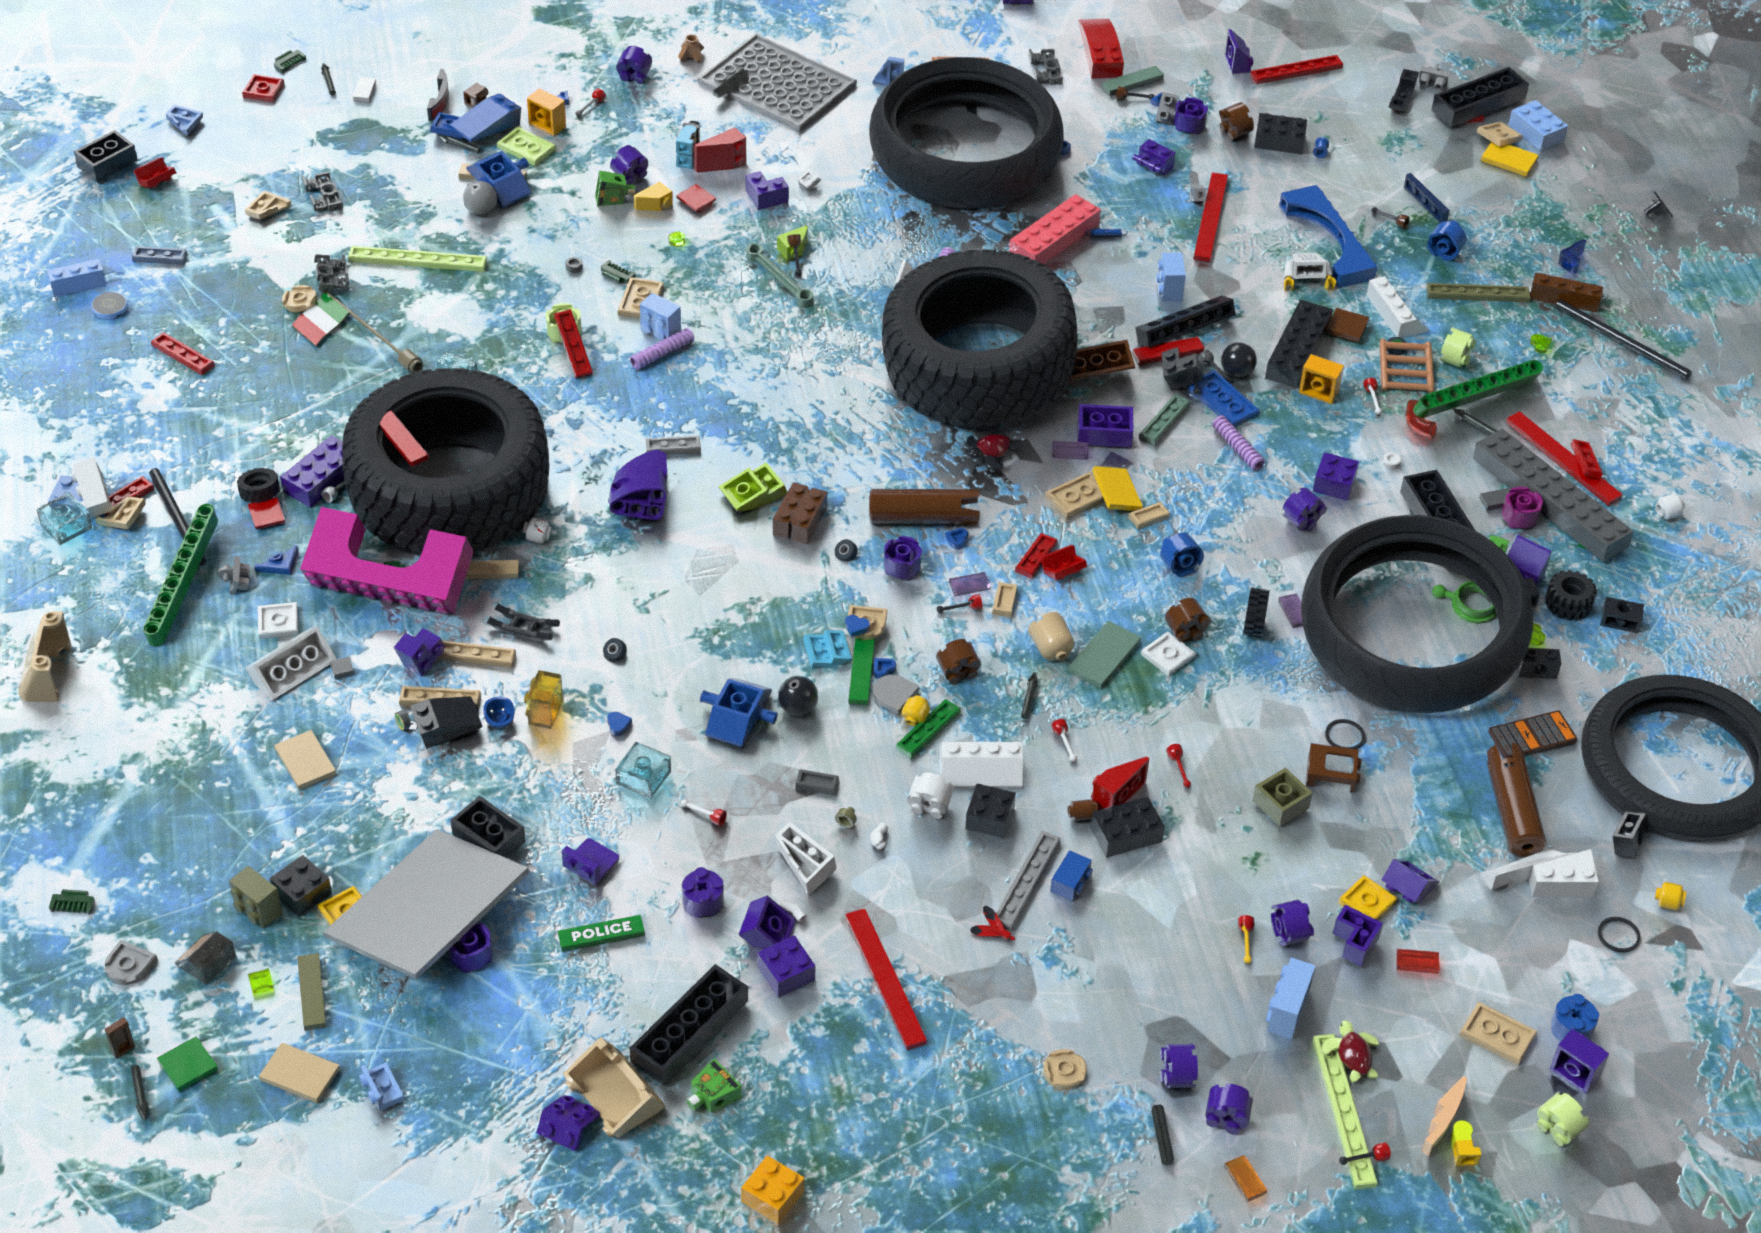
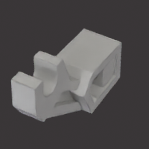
M1189 172L1191 200L1206 201V188L1203 185H1199L1198 173Z

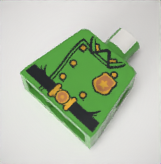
M599 170L595 191L597 206L623 204L625 195L635 194V185H627L624 175Z
M713 1059L691 1081L692 1096L686 1102L693 1111L703 1105L709 1112L713 1113L741 1099L742 1086L716 1059Z

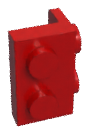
M159 157L134 170L139 185L149 189L158 186V183L161 181L170 180L177 173L174 167L166 166L163 157Z
M1072 544L1041 557L1044 574L1055 580L1064 579L1065 576L1078 573L1081 569L1087 567L1086 560L1076 555L1075 546Z

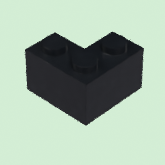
M1178 347L1162 352L1163 377L1171 391L1204 380L1203 366L1196 354L1183 357Z

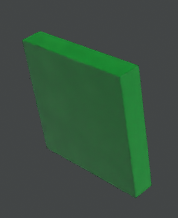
M197 1036L157 1057L158 1063L178 1092L218 1071L216 1063Z

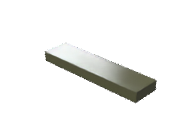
M319 953L297 956L304 1031L325 1028L326 1018Z

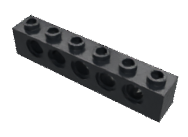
M1221 295L1137 326L1135 329L1138 344L1152 347L1235 316L1234 300Z

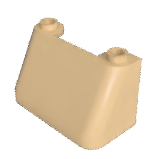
M63 611L45 613L29 643L18 688L19 696L23 701L58 702L60 694L59 690L55 688L51 674L52 663L49 657H58L59 651L64 648L70 650L71 640Z
M602 1037L563 1073L567 1079L566 1085L573 1092L578 1090L582 1093L594 1109L600 1112V1116L604 1120L603 1124L605 1125L602 1129L611 1138L613 1136L619 1138L658 1114L666 1106L623 1053Z

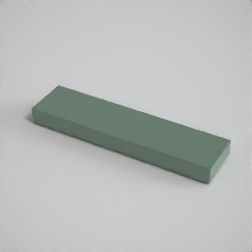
M1152 66L1104 81L1101 87L1109 95L1116 94L1118 86L1129 90L1164 79V73L1157 66Z
M1174 394L1139 433V439L1155 445L1190 406V400Z

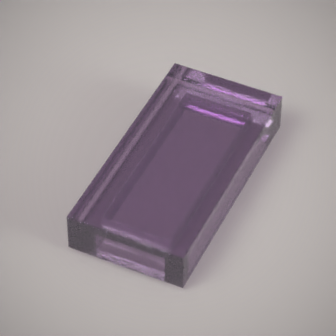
M1052 441V458L1088 460L1089 449L1087 442Z
M985 572L949 579V585L954 597L990 590L991 587Z
M1295 593L1279 597L1278 602L1292 628L1302 627L1301 601L1298 595Z

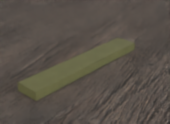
M1426 284L1427 299L1530 302L1529 287Z

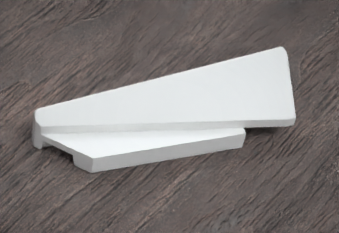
M1546 849L1500 868L1481 872L1480 876L1491 890L1504 885L1506 888H1510L1528 881L1533 865L1572 855L1575 852L1562 853Z

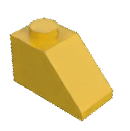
M660 181L634 195V209L661 211L673 204L672 190Z

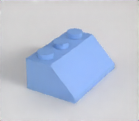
M99 259L47 270V276L54 297L106 286Z

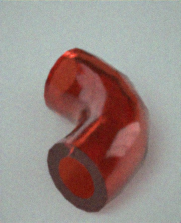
M1409 400L1405 412L1408 427L1418 436L1433 439L1437 432L1436 422L1416 416L1413 408L1418 401Z

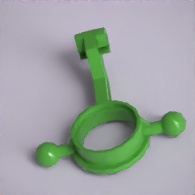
M1491 535L1489 540L1506 553L1510 541ZM1473 581L1461 584L1454 592L1448 591L1445 586L1440 584L1435 585L1432 589V595L1435 598L1442 599L1445 597L1451 599L1454 613L1467 622L1475 624L1487 623L1497 615L1493 604L1491 608L1479 611L1470 609L1461 602L1460 597L1467 592H1479L1486 595Z

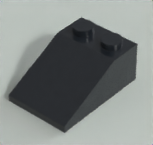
M471 696L431 698L410 706L426 749L483 727Z

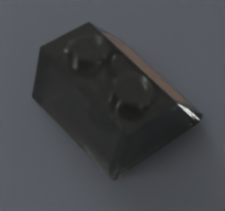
M217 931L206 933L174 963L207 985L236 957L233 941Z

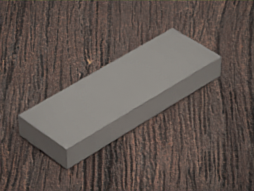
M700 435L645 439L646 452L658 449L666 453V455L701 453Z

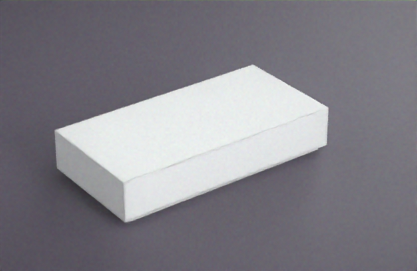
M360 77L353 94V101L369 102L376 85V78Z

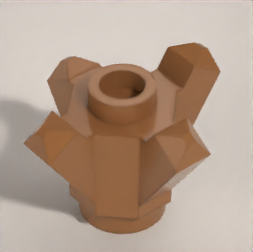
M689 34L681 45L682 49L678 58L680 61H684L688 57L701 62L702 56L700 52L705 47L699 42L696 35Z

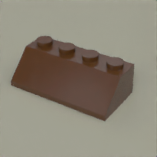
M1535 272L1530 299L1557 304L1561 299L1577 309L1597 313L1603 287Z
M1128 340L1077 349L1075 367L1069 381L1135 369Z

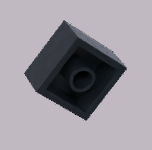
M977 783L966 813L965 829L1005 838L1015 807L1016 793Z
M304 855L270 877V883L278 890L279 899L298 917L332 894L329 877Z

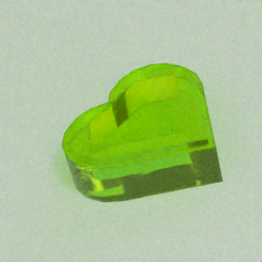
M1533 334L1530 339V344L1534 346L1535 351L1538 353L1547 352L1552 342V338L1541 334Z
M1533 623L1530 643L1540 646L1544 644L1546 635L1541 631V626Z

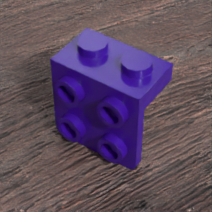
M587 838L576 850L566 846L561 851L563 867L594 885L619 861L617 853L591 838Z
M563 1095L542 1110L536 1133L575 1151L579 1148L584 1128L599 1118L600 1112L591 1105L576 1101L572 1096Z

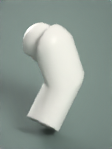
M880 823L870 834L871 844L877 850H881L886 846L883 835L888 831V826L885 823Z
M785 900L779 902V905L785 911L791 913L799 923L807 919V915L797 904Z

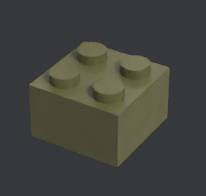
M1285 767L1255 785L1253 802L1280 827L1310 808L1313 793Z
M247 866L229 880L234 908L239 913L243 912L253 924H258L264 929L282 914L277 888L250 866Z

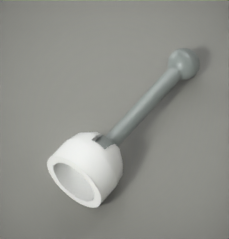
M345 480L335 488L329 486L322 490L321 495L323 499L328 503L334 501L338 496L337 490L345 485Z

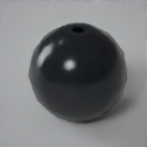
M1235 342L1228 345L1221 355L1222 369L1227 375L1234 378L1249 376L1257 364L1254 349L1243 342Z
M792 676L786 679L778 690L779 704L790 715H806L816 707L818 689L809 678Z

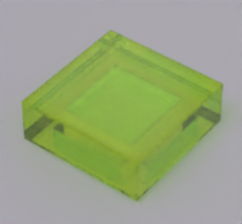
M269 968L248 973L253 995L274 989Z

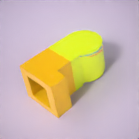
M1462 1120L1454 1124L1450 1135L1455 1165H1478L1481 1157L1480 1147L1473 1146L1471 1137L1473 1128L1470 1123Z

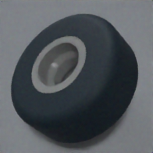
M848 539L841 540L835 547V556L841 561L853 560L858 551L856 544Z
M618 638L609 639L603 647L604 656L611 661L623 659L627 652L626 644Z

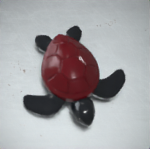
M1005 433L987 435L978 442L973 435L969 436L966 440L967 447L970 450L969 458L983 457L986 466L994 470H1001L1004 467L1002 463L995 459L996 457H1001L1008 450H1016L1018 447L1016 443L1010 442Z

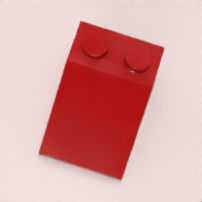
M734 127L695 144V171L698 173L731 170L746 164V136Z
M1146 756L1106 769L1101 775H1097L1094 778L1091 801L1097 802L1098 810L1128 802L1146 784L1149 757Z

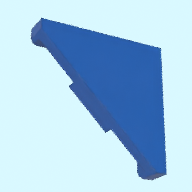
M293 545L292 549L284 553L279 552L262 564H255V572L290 575L298 552V546Z

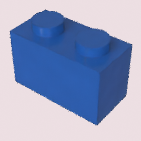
M1069 850L1051 879L1050 892L1073 901L1077 894H1081L1084 888V881L1089 880L1092 875V860Z

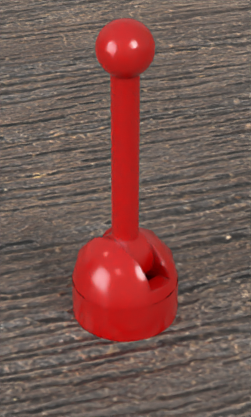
M1172 744L1166 749L1167 755L1171 760H1176L1184 780L1183 786L1189 788L1191 782L1187 779L1180 761L1183 757V749L1180 744Z

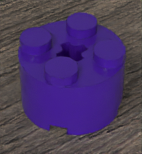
M628 46L623 50L616 65L620 79L623 81H636L639 84L643 83L652 66L651 55L643 52L644 49L641 47Z
M1194 97L1185 98L1184 101L1179 100L1175 108V129L1180 132L1200 134L1201 130L1206 126L1207 104L1205 106L1201 99Z
M626 145L616 152V158H612L610 162V169L614 173L624 175L627 185L633 184L634 180L638 178H644L648 173V159L631 145Z
M1300 488L1299 490L1301 491L1299 493H1292L1283 505L1285 512L1282 515L1301 531L1308 529L1311 531L1316 527V522L1326 513L1327 507L1308 488Z
M899 536L898 539L893 540L892 538L885 544L884 571L887 575L910 581L913 579V576L919 573L921 569L922 548L918 545L917 540L908 536Z
M699 867L683 879L682 903L688 914L697 918H702V916L706 915L711 917L722 909L724 885L723 879L718 874L706 870L704 867Z
M1297 899L1272 905L1271 909H1274V913H1271V924L1275 937L1280 936L1282 940L1279 942L1281 946L1308 941L1310 936H1314L1313 926L1309 923L1308 915L1310 910L1307 903H1302Z
M481 923L479 925L475 924L449 949L451 962L454 966L461 969L462 972L470 973L471 971L481 969L492 960L491 935L488 928Z
M1193 1043L1166 1044L1165 1047L1160 1048V1060L1163 1061V1069L1160 1070L1161 1083H1165L1167 1088L1196 1087L1193 1080L1198 1079L1197 1055L1192 1054V1049H1195Z
M1226 1083L1225 1087H1219V1084L1213 1086L1209 1091L1207 1101L1206 1124L1210 1127L1225 1129L1230 1134H1238L1240 1130L1249 1125L1253 1097L1249 1096L1247 1089L1236 1084Z

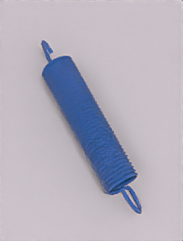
M1091 229L1092 236H1122V229Z

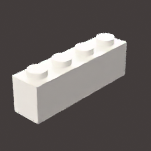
M1385 276L1369 280L1366 296L1396 337L1404 338L1429 331V328L1421 323L1408 309Z

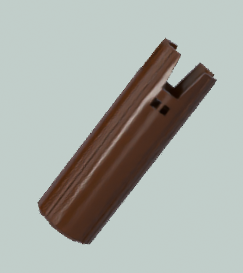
M871 489L869 493V521L871 524H978L980 511L961 508V505L978 503V497H980L979 490Z
M1512 742L1513 758L1502 759L1497 746L1494 745L1487 751V765L1507 847L1513 856L1528 857L1541 852L1545 848L1547 841L1521 746Z

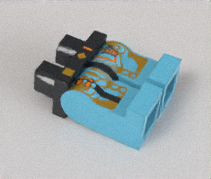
M697 121L684 123L676 139V167L692 169L694 166V145L700 143V125Z

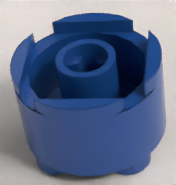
M1444 221L1439 223L1429 236L1427 247L1435 257H1443L1442 260L1445 261L1453 260L1465 245L1467 236L1457 221Z
M1187 532L1179 533L1172 537L1169 536L1163 540L1160 557L1172 573L1179 577L1187 576L1196 571L1194 568L1197 565L1200 566L1202 564L1204 552Z
M1581 994L1564 997L1555 1007L1551 1019V1032L1560 1042L1571 1029L1591 1040L1600 1014L1596 1007Z

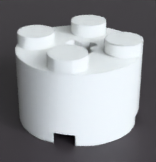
M922 773L920 777L917 775L908 796L911 811L915 814H922L924 812L930 814L935 819H941L942 815L947 811L954 791L952 784L949 782L948 785L944 782L945 778L934 773Z

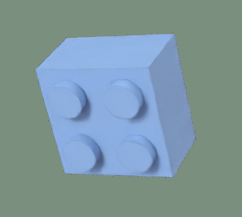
M1162 253L1161 260H1158L1159 273H1156V283H1159L1158 294H1161L1162 301H1182L1186 278L1182 253Z
M651 293L640 303L641 331L659 340L666 339L680 332L681 306Z

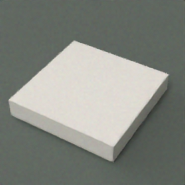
M297 602L258 606L259 639L298 635Z
M1166 632L1141 650V655L1167 676H1170L1190 662L1196 655L1193 650L1184 643L1179 642L1169 632Z

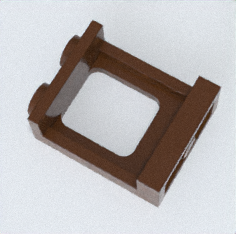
M1311 743L1307 762L1306 786L1314 787L1315 780L1349 784L1350 793H1354L1355 785L1359 786L1361 774L1357 773V770L1361 768L1362 761L1361 758H1358L1359 750ZM1326 755L1352 758L1351 773L1327 770L1325 768Z

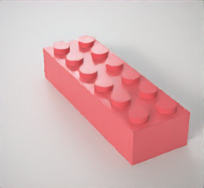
M1075 194L1010 239L1009 252L1020 254L1045 264L1083 237L1085 231L1087 234L1091 229L1097 227L1100 222L1101 209Z

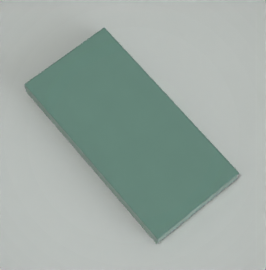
M1107 621L1069 665L1068 672L1101 689L1140 643L1141 637Z

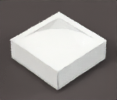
M810 169L797 179L808 191L821 181Z

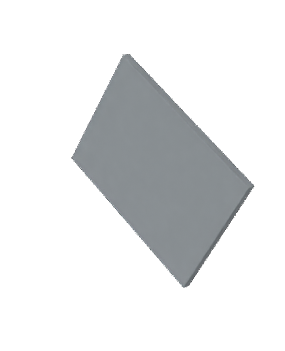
M757 33L698 78L699 84L714 90L744 68L748 71V76L726 92L724 96L799 132L857 85L856 79Z
M436 829L323 933L325 938L417 980L530 872L528 867Z

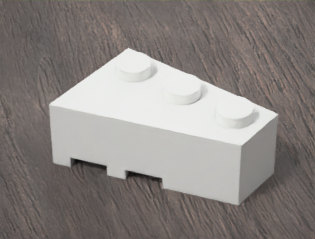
M95 457L73 463L74 471L71 473L75 483L78 482L79 485L76 487L79 497L83 498V501L80 502L83 512H88L90 518L111 512L112 507L106 492L107 487L103 482L105 479Z
M791 822L775 835L778 849L808 896L837 869L835 856Z
M1591 849L1533 865L1529 877L1532 897H1594L1599 882Z

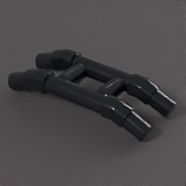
M499 603L494 610L506 618L512 619L510 624L508 625L492 617H489L487 624L500 632L529 638L536 642L549 641L553 638L552 633L536 632L535 630L538 626L542 628L560 626L559 619L530 616L504 607ZM520 621L530 623L527 630L517 627Z

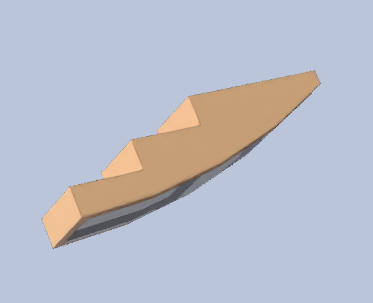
M1465 1076L1437 1102L1434 1112L1436 1116L1431 1120L1428 1130L1430 1135L1425 1139L1422 1152L1428 1157L1442 1142L1453 1124L1466 1087L1467 1077Z

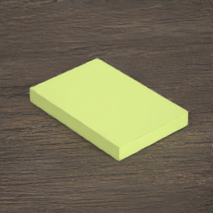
M520 127L515 128L497 142V148L520 159L525 157L528 163L534 166L556 150L555 144Z

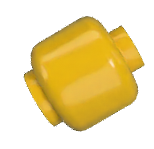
M921 696L910 697L907 699L901 714L908 725L916 726V724L926 720L930 712V706L928 701Z
M1664 882L1661 888L1657 887L1655 900H1659L1658 905L1660 908L1678 911L1680 907L1684 908L1687 891H1684L1683 886L1680 884Z

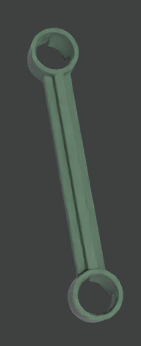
M752 243L746 247L747 260L758 262L796 297V304L799 307L809 308L813 305V292L809 289H801L763 254V247L760 244Z

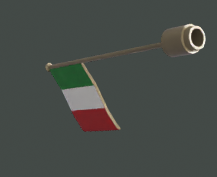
M325 290L315 305L302 313L292 324L296 331L317 347L350 314L399 354L398 363L406 370L416 374L423 369L422 359L409 349L401 352L331 295L328 290Z

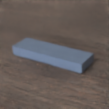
M135 246L132 262L184 265L187 250Z

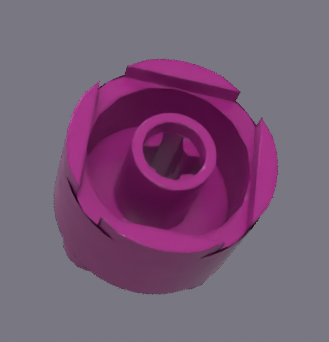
M1515 487L1506 494L1501 514L1510 528L1517 529L1536 526L1543 504L1539 493L1536 491L1533 493L1527 487Z

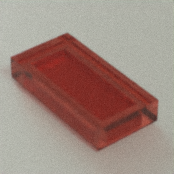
M1396 949V970L1439 974V952Z

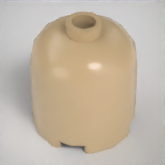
M1059 612L1043 614V619L1037 623L1034 620L1029 625L1028 633L1044 659L1049 661L1064 660L1074 647V639Z

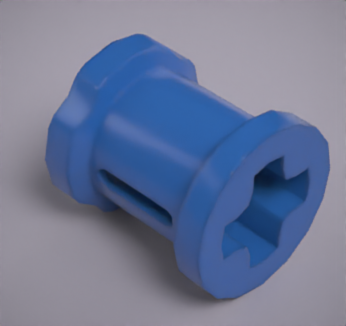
M1319 137L1315 140V148L1313 149L1315 157L1324 158L1327 156V148L1329 147V140L1327 138Z

